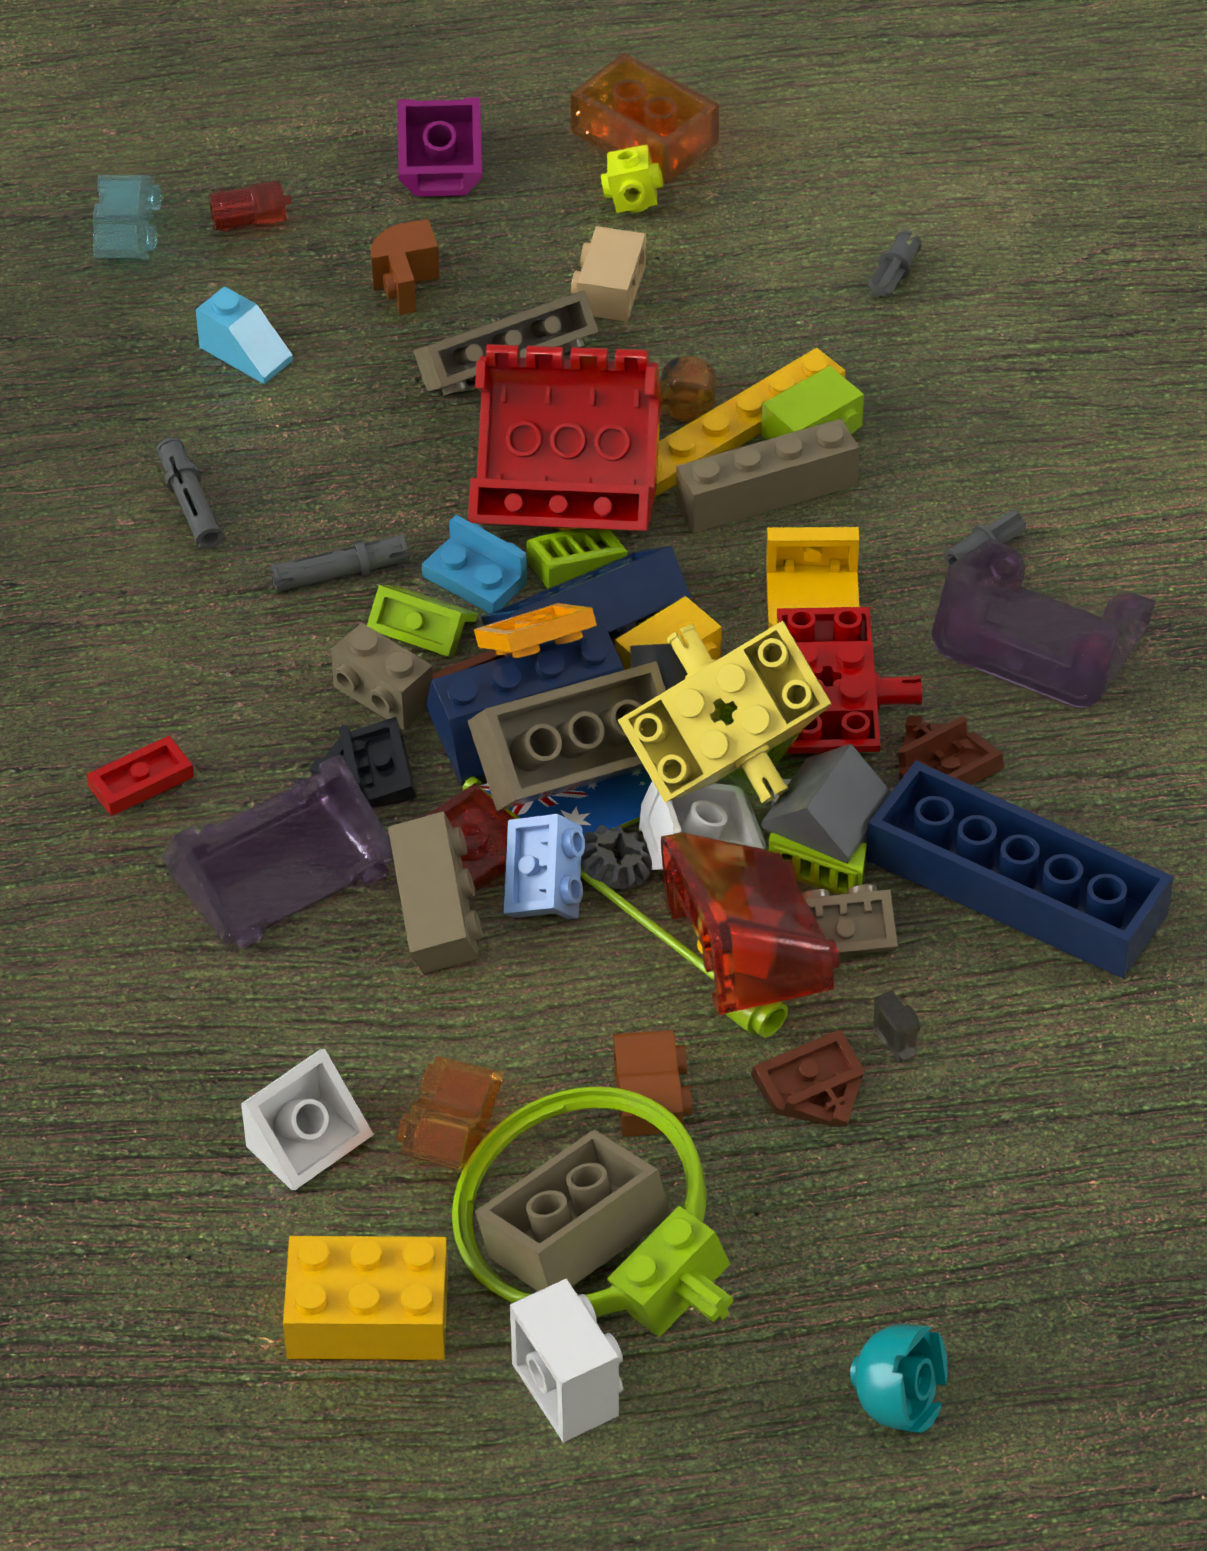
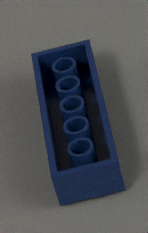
M918 761L913 763L868 823L867 861L1123 979L1169 912L1174 876Z

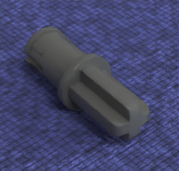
M908 230L900 231L890 249L880 255L878 260L879 267L868 284L873 290L872 295L879 298L880 295L886 298L889 297L899 281L909 275L911 262L922 246L921 239L917 234L909 245L907 241L913 232Z
M1011 510L988 526L977 525L973 528L972 534L944 551V555L947 556L944 558L947 566L955 574L961 575L987 557H996L1000 546L1025 531L1026 522L1018 511Z

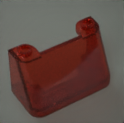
M685 832L661 836L666 907L672 919L688 917L702 945L704 968L706 972L713 971L715 992L712 993V1001L719 1015L834 990L833 969L840 966L836 943L833 939L826 940L796 884L795 871L790 859L784 860L781 854L776 851Z

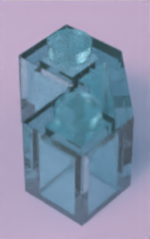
M98 175L97 191L99 193V204L94 205L93 213L94 258L98 260H150V250H156L157 230L156 225H149V220H154V210H161L160 185H154V178L150 175Z

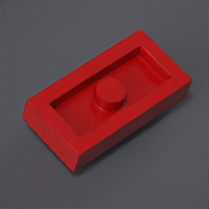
M169 735L88 773L87 781L88 787L109 815L113 816L193 778L194 772L193 764Z

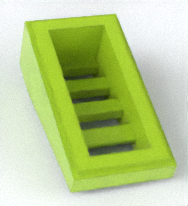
M579 528L542 535L526 541L527 563L547 589L628 555V551L612 531L605 529ZM602 540L608 548L601 549L596 542ZM588 546L591 551L585 552L583 548Z
M770 833L768 871L820 889H826L838 895L848 894V888L863 885L867 843L862 842L849 863L846 864L778 834ZM783 853L791 855L792 858L783 857Z

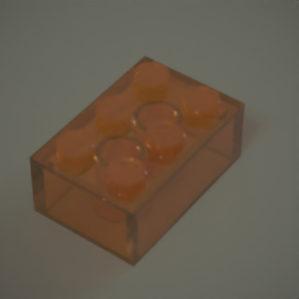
M622 53L570 94L572 133L606 152L648 144L652 163L659 162L664 184L670 182L719 143V103L626 53Z

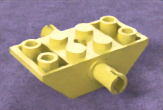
M783 621L720 659L711 658L697 634L694 624L680 628L689 647H687L681 635H678L676 632L672 633L667 638V641L671 644L687 672L685 680L618 719L619 724L665 803L711 785L741 768L758 794L761 804L773 801L775 797L766 781L769 782L774 793L779 796L787 792L789 788L783 782L767 753L772 748L799 733L831 706L832 703ZM726 704L731 707L737 706V710L732 713L734 722L730 725L719 720V716L722 713L721 709Z

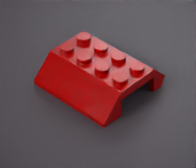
M487 344L486 356H480V360L476 361L475 388L481 391L477 478H470L468 521L487 525L648 531L657 488L661 414L659 365L655 362H649V351L616 349L615 361H609L607 348L572 347L570 359H565L564 347L527 346L526 358H520L519 345Z

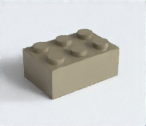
M595 1129L475 1211L489 1258L537 1291L564 1279H567L570 1285L574 1286L641 1237L648 1234L670 1215L659 1170Z

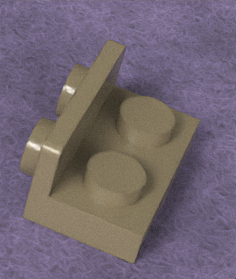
M864 884L848 888V894L830 896L829 891L826 889L809 890L800 893V899H793L790 906V918L794 919L799 961L896 951L898 947L890 889L877 891L876 885Z

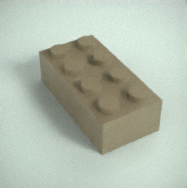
M657 661L486 708L469 719L470 731L496 810H504L645 769L618 719L666 691Z

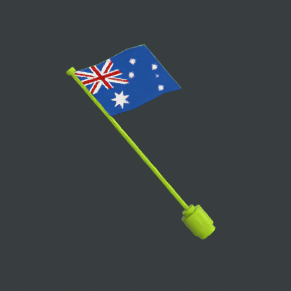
M642 769L500 811L496 810L488 783L483 784L476 777H470L463 785V792L471 798L477 796L507 820L559 814L581 825L583 836H585L586 832H595L600 825L612 831L619 824L624 829L640 822L641 803L652 779L646 769ZM581 866V878L717 983L714 1000L716 1008L751 1035L759 1034L763 1038H767L780 1029L787 1018L788 1007L783 1003V998L777 991L754 974L735 970L728 971L722 975L605 883L591 878Z

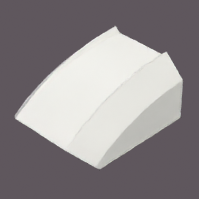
M653 781L651 782L641 803L639 831H642L652 860V870H706L746 863L769 855L757 816L742 787L713 783L665 803Z

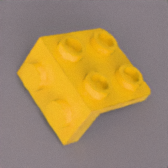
M859 527L767 528L766 580L769 628L777 624V608L860 607L858 587Z

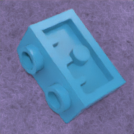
M455 515L449 521L450 538L422 563V577L487 613L501 609L527 585L525 552L515 544L498 538L484 530L480 525L471 523L458 515Z

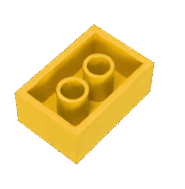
M289 1236L283 1315L287 1359L445 1360L448 1293L446 1237Z

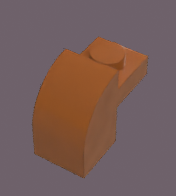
M429 219L392 226L381 232L371 246L373 290L384 288L387 299L394 298L400 315L416 312L415 282L440 278L438 244Z

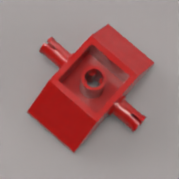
M870 607L777 608V624L781 621L785 623L832 703L831 706L799 733L782 742V751L785 754L824 753L852 744L858 752H880L878 720L880 705L916 704V706H921V675L879 677V672H875Z

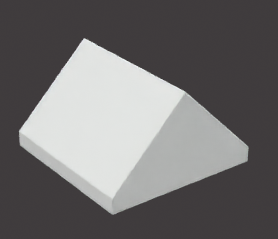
M325 1049L318 1050L241 1103L246 1147L291 1190L298 1189L374 1135Z

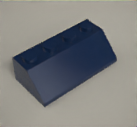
M672 546L636 551L484 615L481 619L484 626L556 603L593 608L597 626L582 630V634L606 627L608 632L612 631L613 636L617 637L638 626L637 620L650 614L654 616L685 596L690 598L691 595ZM555 639L541 643L539 646L554 643Z
M606 627L582 634L583 638L565 644H556L554 642L541 646L540 651L532 655L513 658V655L431 680L426 707L460 785H463L470 777H476L478 780L486 778L470 731L469 719L486 708L624 670Z

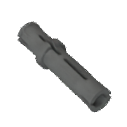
M177 437L166 438L156 447V453L160 457L166 471L164 480L168 489L177 496L184 516L195 537L196 545L200 549H212L222 542L224 534L217 524L210 504L199 483L201 481V474L197 466L190 462L183 442Z
M398 534L395 537L365 544L363 540L353 541L352 547L284 563L270 564V571L274 575L272 580L276 593H280L284 590L359 573L361 577L371 574L373 569L403 562L408 563L409 555L405 553L408 549L403 534Z

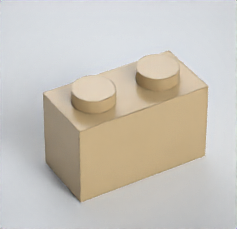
M596 226L591 243L584 242L580 260L582 269L581 271H574L571 294L585 290L594 317L628 322L646 267V233Z

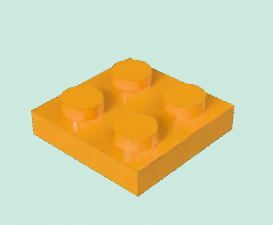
M556 603L476 628L474 633L478 647L495 650L496 655L512 653L513 658H519L539 652V644L555 639L556 644H565L583 638L582 630L595 627L597 624L592 607Z

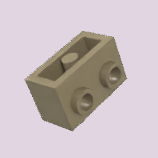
M360 623L331 649L334 687L385 719L396 717L403 730L427 710L426 703L431 680L433 679V668L425 660L363 623Z

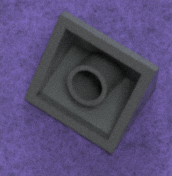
M849 744L808 757L787 785L789 790L777 799L762 820V828L848 864L868 835L869 821L891 794V791L854 746Z

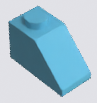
M224 286L196 309L199 347L263 384L267 383L293 361L292 353L258 305Z

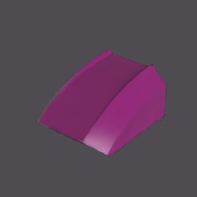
M480 97L464 98L463 100L428 101L397 99L399 181L416 197L467 195L482 179Z

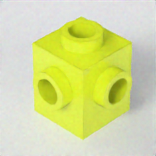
M648 144L607 153V173L601 174V182L605 198H613L616 212L629 211L636 213L644 211L650 206L658 205L657 188L664 187L660 164L659 162L652 163Z

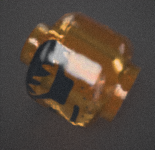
M681 356L669 361L664 366L660 379L661 407L664 411L681 421H693L711 411L715 403L717 376L714 368L703 359L693 356Z

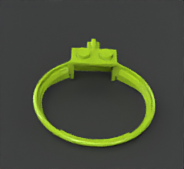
M592 1086L560 1091L537 1099L513 1112L485 1136L469 1157L458 1180L453 1199L452 1223L455 1242L462 1259L475 1278L499 1297L515 1303L532 1294L510 1285L489 1267L479 1251L473 1230V1209L476 1194L492 1162L510 1142L524 1131L539 1122L566 1112L591 1108L613 1109L634 1114L650 1122L665 1134L680 1156L686 1182L683 1208L678 1206L607 1278L612 1286L586 1294L594 1308L596 1317L627 1310L635 1320L659 1338L690 1306L694 1307L712 1322H715L717 1318L724 1320L729 1315L727 1308L734 1302L733 1297L713 1282L727 1269L730 1262L716 1232L703 1223L707 1189L700 1157L685 1127L661 1104L639 1093L613 1087Z

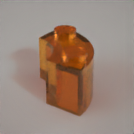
M436 1056L434 1064H428L424 1072L421 1085L422 1095L417 1102L412 1104L410 1113L405 1112L401 1118L397 1134V1141L403 1143L400 1155L454 1169L463 1168L480 1143L496 1103L504 1071L451 1057Z

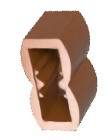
M673 1030L613 1034L616 1087L651 1098L670 1111L683 1125V1116H692L690 1085L681 1086L679 1075H687L685 1045L675 1044ZM619 1110L622 1137L664 1134L645 1119Z

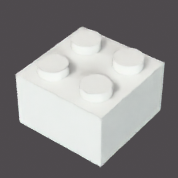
M564 1279L510 1304L512 1365L562 1442L564 1443L618 1417L619 1393L623 1391V1385L619 1376V1363L623 1361L622 1352L611 1333L604 1335L596 1324V1314L587 1296L584 1294L578 1296L568 1280Z

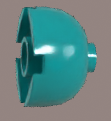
M914 1324L890 1325L873 1334L863 1346L860 1354L854 1358L850 1370L851 1383L856 1389L862 1408L878 1424L893 1429L923 1433L933 1425L939 1415L943 1402L932 1403L936 1394V1386H946L947 1352L940 1333L929 1331L932 1327Z

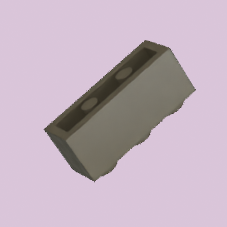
M444 811L389 826L388 830L409 952L422 973L425 974L479 959L476 940L482 939L483 933L477 912L470 910L468 898L475 896V889L468 868L463 869L461 856L467 854V845L460 826L453 828Z

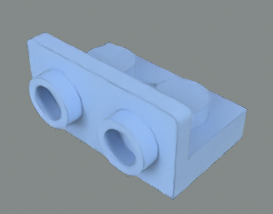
M559 814L508 820L504 914L512 918L557 914L566 919H577L579 917V903L583 897V886L580 880L581 856L585 850V839L581 825Z

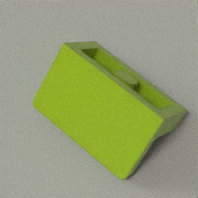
M379 585L367 626L391 638L447 657H454L464 623L476 622L478 613L399 586Z

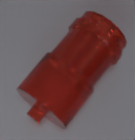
M279 180L250 184L248 187L224 191L220 189L208 194L210 213L215 231H230V228L253 224L260 226L286 221L285 205L292 204L290 194L283 195Z

